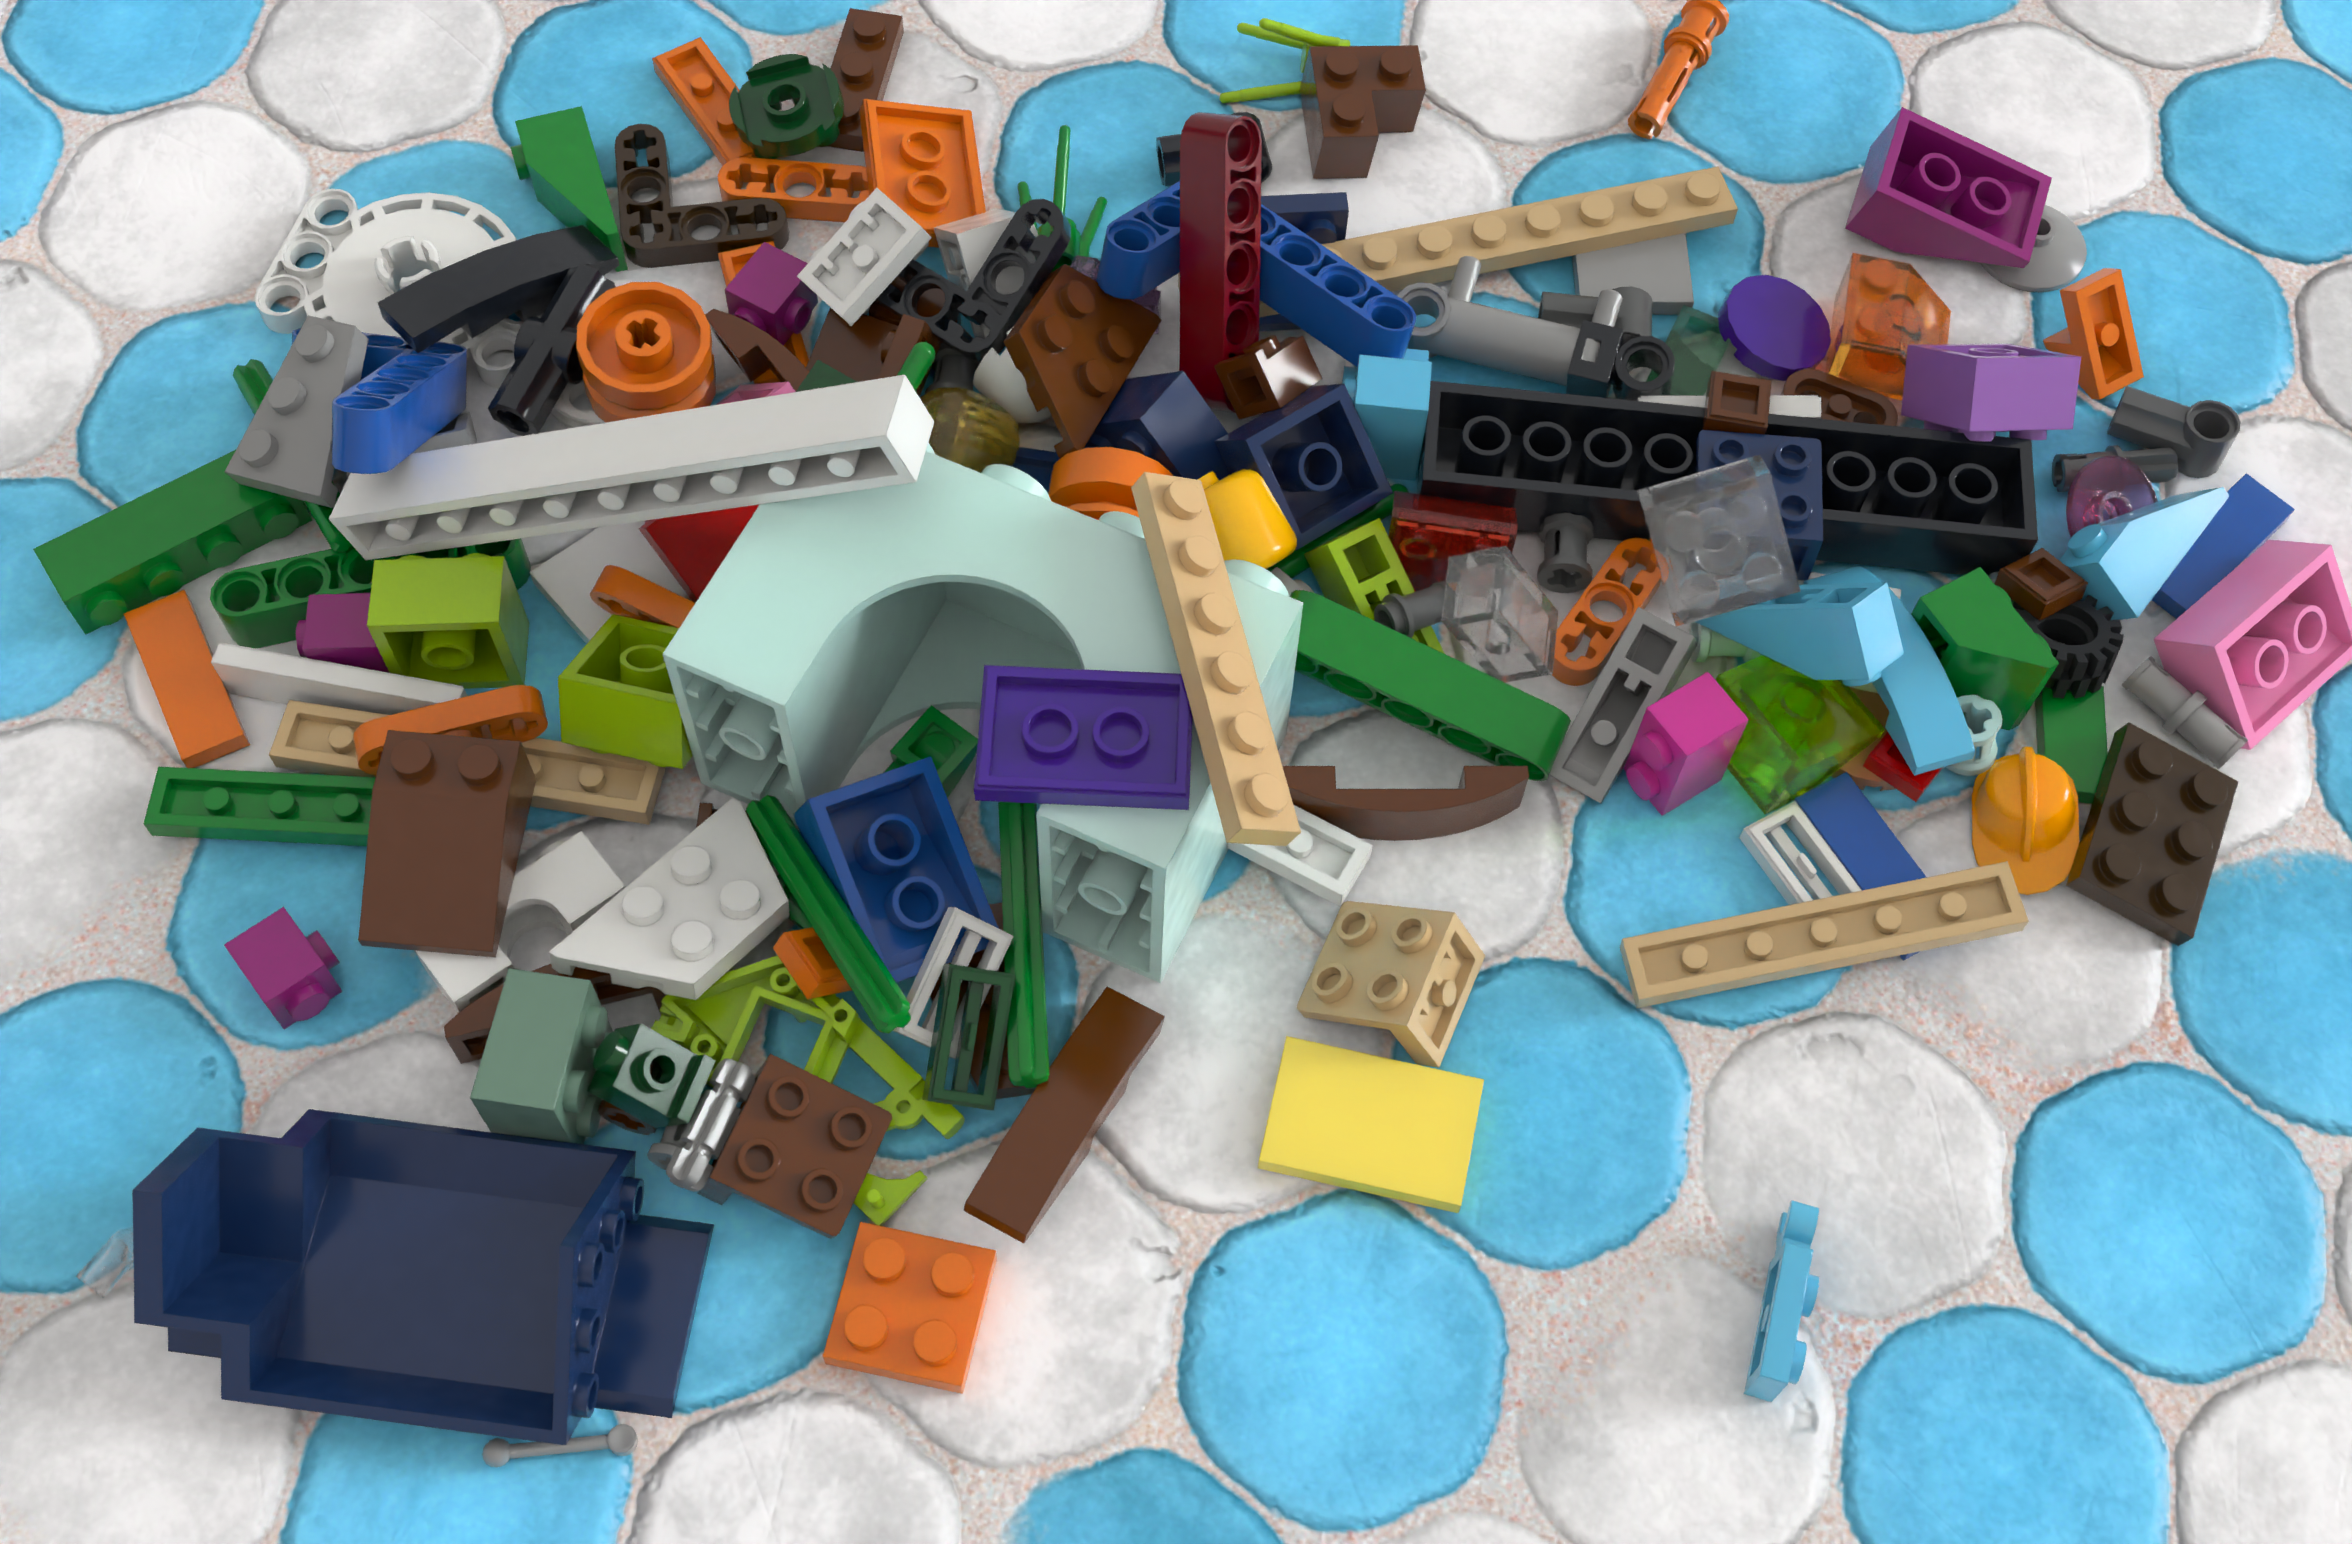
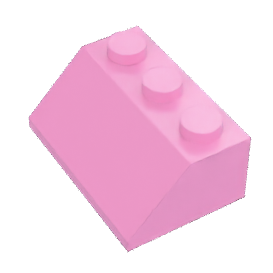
M2267 540L2154 638L2164 670L2192 694L2199 690L2208 698L2204 704L2238 734L2248 739L2241 747L2242 749L2251 750L2352 659V607L2332 545Z

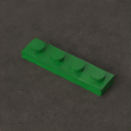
M158 767L143 824L152 836L367 846L372 790L376 777Z

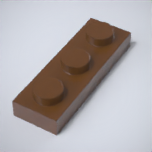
M853 8L849 9L830 68L837 78L843 96L844 112L838 124L840 134L837 140L827 147L864 152L860 108L863 99L883 101L904 33L902 16Z

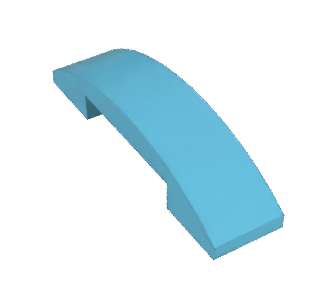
M1857 566L1806 580L1803 584L1879 583L1882 581L1869 570ZM1889 588L1904 654L1882 670L1881 677L1872 682L1889 710L1885 728L1914 776L1973 759L1975 747L1963 711L1947 674L1934 649L1911 613Z

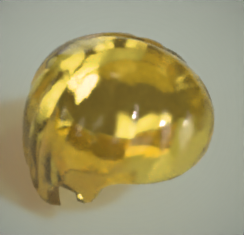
M962 387L937 388L919 397L934 420L928 443L933 448L935 455L980 473L988 465L1003 464L1012 466L1014 464L1020 446L1019 427L1014 417L997 402Z

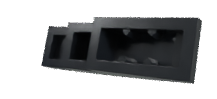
M584 225L535 234L484 250L435 271L377 303L382 318L417 353H420L459 328H462L473 339L513 313L523 322L531 316L537 317L546 310L569 269H576L579 264L598 269L603 276L620 265L618 257Z

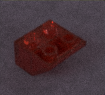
M1394 491L1387 534L1414 591L1416 592L1432 586L1433 583L1444 581L1451 586L1455 595L1463 600L1472 602L1483 600L1500 602L1517 537L1518 522L1515 508Z

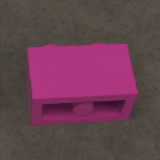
M1709 672L1704 673L1646 708L1624 766L1628 782L1633 791L1641 799L1649 800L1662 816L1722 780L1749 720Z

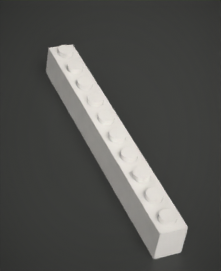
M899 375L410 454L392 470L377 474L350 473L329 520L365 560L914 483L917 482L934 420L906 375Z

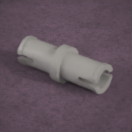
M2152 656L2146 659L2122 684L2126 690L2129 689L2165 721L2162 727L2172 735L2177 731L2213 762L2218 770L2248 741L2246 737L2238 734L2204 704L2208 699L2199 690L2192 694L2158 665Z

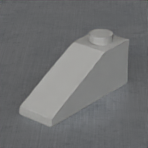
M1638 607L1564 737L1549 775L1595 801L1602 803L1626 764L1646 708L1671 693L1698 645L1695 637Z

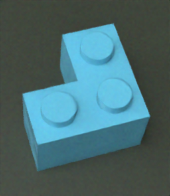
M1407 348L1404 359L1359 354L1358 368L1356 366H1344L1342 384L1344 383L1386 478L1416 480L1429 410L1432 362L1428 361V350Z

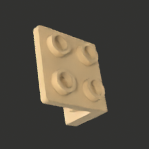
M1346 901L1341 905L1298 1001L1297 1009L1305 1018L1389 1029L1417 1065L1439 1068L1484 961L1485 954L1455 912Z

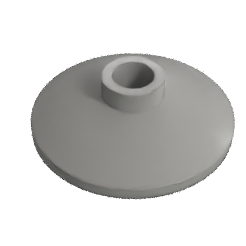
M2045 205L2031 259L2024 268L1986 263L1980 264L1991 276L2009 287L2027 292H2050L2063 288L2076 279L2085 264L2087 248L2084 237L2074 222L2060 211Z

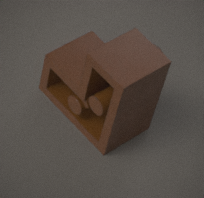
M1418 45L1309 47L1299 90L1313 179L1367 178L1379 133L1413 132L1426 91Z

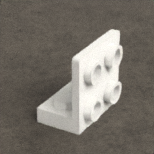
M876 188L865 201L859 203L852 210L848 220L832 238L813 253L809 263L797 277L852 326L862 314H868L870 305L912 259L916 261L926 250L932 237L890 198Z

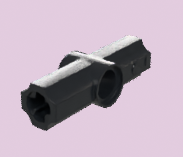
M579 264L576 269H569L542 317L531 316L520 327L514 344L515 362L488 406L493 420L504 425L510 432L520 436L538 434L568 383L578 384L583 380V370L580 366L576 348L577 325L590 303L605 291L616 287L615 283L603 276L598 269Z

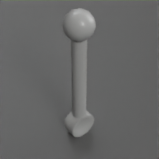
M626 1424L616 1425L606 1435L570 1438L567 1445L537 1441L509 1444L504 1439L495 1438L484 1446L482 1456L487 1465L497 1468L514 1458L610 1449L617 1456H627L636 1449L638 1438L634 1429Z

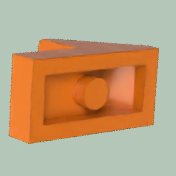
M2103 268L2061 289L2060 295L2068 327L2045 338L2043 343L2048 351L2081 357L2078 384L2090 398L2100 400L2143 378V370L2121 269Z

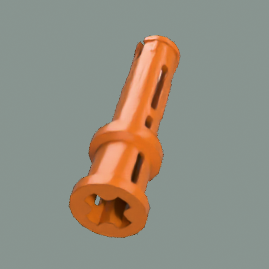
M1686 1L1681 10V23L1678 27L1670 30L1664 40L1665 55L1651 78L1638 105L1628 118V125L1636 135L1645 139H1652L1653 135L1655 138L1659 136L1672 108H1674L1693 70L1707 63L1712 54L1711 43L1714 37L1722 34L1729 23L1728 11L1720 1Z

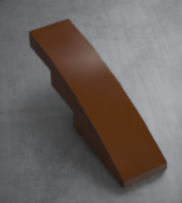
M1107 986L1049 1067L1050 1075L1048 1081L1038 1084L966 1200L963 1211L1024 1244L1088 1155L1095 1133L1125 1093L1131 1073L1159 1036L1165 1016Z

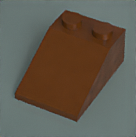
M388 730L372 790L358 937L361 946L496 958L536 783L535 774L521 741Z

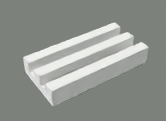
M1796 801L1743 828L1739 837L1789 905L1812 901L1813 899L1832 897V894L1817 876V870L1807 856L1799 852L1781 828V825L1784 823L1788 825L1839 895L1862 891Z
M948 907L907 995V1000L910 1003L908 1012L911 1015V1020L904 1028L896 1027L893 1030L930 1048L940 988L922 1027L917 1024L961 928H965L966 931L951 962L954 965L968 967L981 937L989 940V943L977 968L998 971L1013 938L1012 935L956 907ZM984 984L981 1006L991 987L990 984ZM966 993L955 1016L949 1057L956 1059Z

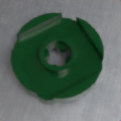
M778 55L765 59L746 72L749 80L742 85L739 93L735 85L729 99L730 115L739 137L752 148L756 157L777 159L779 157L799 155L816 147L829 146L837 140L840 134L838 124L844 112V100L837 78L829 67L823 63V69L809 63L808 57L803 55ZM792 100L795 105L789 110L779 111L782 109L781 102Z

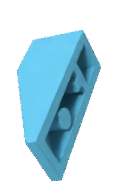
M2224 487L2174 495L2104 522L2086 526L2070 538L2067 544L2068 549L2059 561L2088 582L2081 601H2084L2088 595L2097 599L2098 601L2095 606L2097 610L2107 606L2114 612L2111 620L2138 618L2228 499L2229 494Z
M1887 582L1728 586L1692 610L1696 623L1814 680H1842L1843 685L1851 687L1866 685L1878 680L1881 677V671L1904 654Z

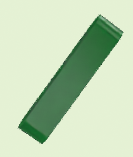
M521 538L365 560L354 547H349L345 553H338L328 549L227 572L214 583L211 588L210 600L233 641L239 646L263 648L296 640L297 623L299 620H306L309 595L371 593L372 583L370 582H372L374 560H394L408 555L425 558H459L473 553L486 554L492 557L502 553L498 556L505 557L517 590L527 582L530 576L529 572H531V564Z
M1305 590L1291 592V598L1303 602L1295 671L1493 765L1528 766L1529 780H1547L1571 722L1569 716L1562 710L1328 598Z

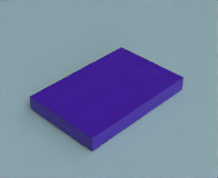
M984 665L974 781L975 801L1189 810L1193 716L1182 675L1176 673Z

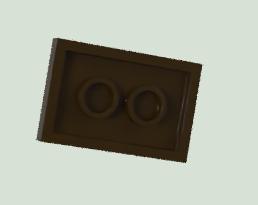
M2128 722L2114 733L2066 886L2177 946L2193 939L2239 781Z

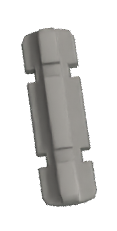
M723 1059L717 1064L709 1081L714 1087L712 1090L704 1091L680 1139L686 1144L684 1148L678 1147L675 1149L666 1168V1174L670 1178V1182L676 1186L693 1192H698L705 1186L713 1169V1166L708 1163L710 1159H717L740 1114L741 1109L736 1105L738 1102L746 1101L755 1083L752 1069L744 1063L732 1059Z

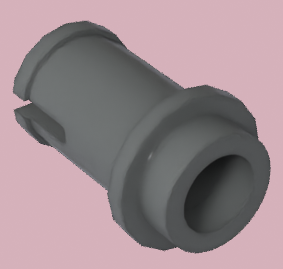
M1444 581L1433 583L1430 587L1404 596L1396 593L1386 595L1382 603L1375 607L1374 620L1412 638L1417 630L1442 621L1455 619V613H1458V601L1451 586Z

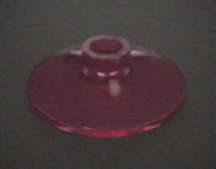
M2120 456L2099 457L2086 463L2074 477L2068 492L2066 518L2070 537L2086 526L2098 524L2158 502L2154 488L2145 473L2135 463Z

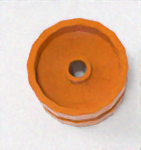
M630 282L605 291L587 306L577 325L576 348L580 366L583 370L586 395L595 414L605 423L710 406L716 394V368L712 353L710 324L701 306L684 291L660 282Z

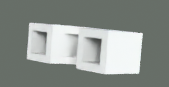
M580 831L566 841L561 840L549 845L538 855L535 862L514 875L496 958L415 951L426 972L456 1012L459 1013L475 1000L505 982L508 968L515 969L510 961L511 950L515 942L524 933L538 927H554L569 935L626 886L585 834Z

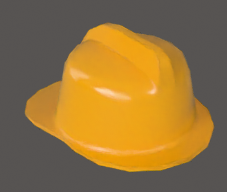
M2022 747L2019 754L2003 756L1995 760V763L1989 770L1979 774L1975 779L1972 792V846L1977 865L1981 867L2008 861L2018 892L2024 895L2047 892L2064 882L2070 874L2079 846V807L2073 779L2060 765L2043 755L2035 754L2033 747Z

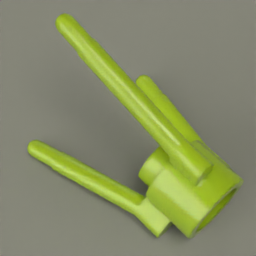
M1262 18L1259 21V26L1247 23H1239L1237 25V31L1241 34L1302 49L1301 73H1304L1309 47L1351 46L1350 40L1320 35L1267 18ZM1301 81L1224 92L1220 94L1219 99L1222 103H1233L1300 94Z

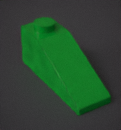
M582 106L515 121L521 144L511 146L510 148L519 179L531 178L537 201L567 228L584 225L615 254L620 265L614 269L616 272L628 270L619 232Z

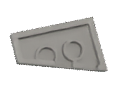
M307 316L225 470V473L238 484L334 508L338 488L331 483L334 471L332 466V401L361 379L368 338L356 326Z

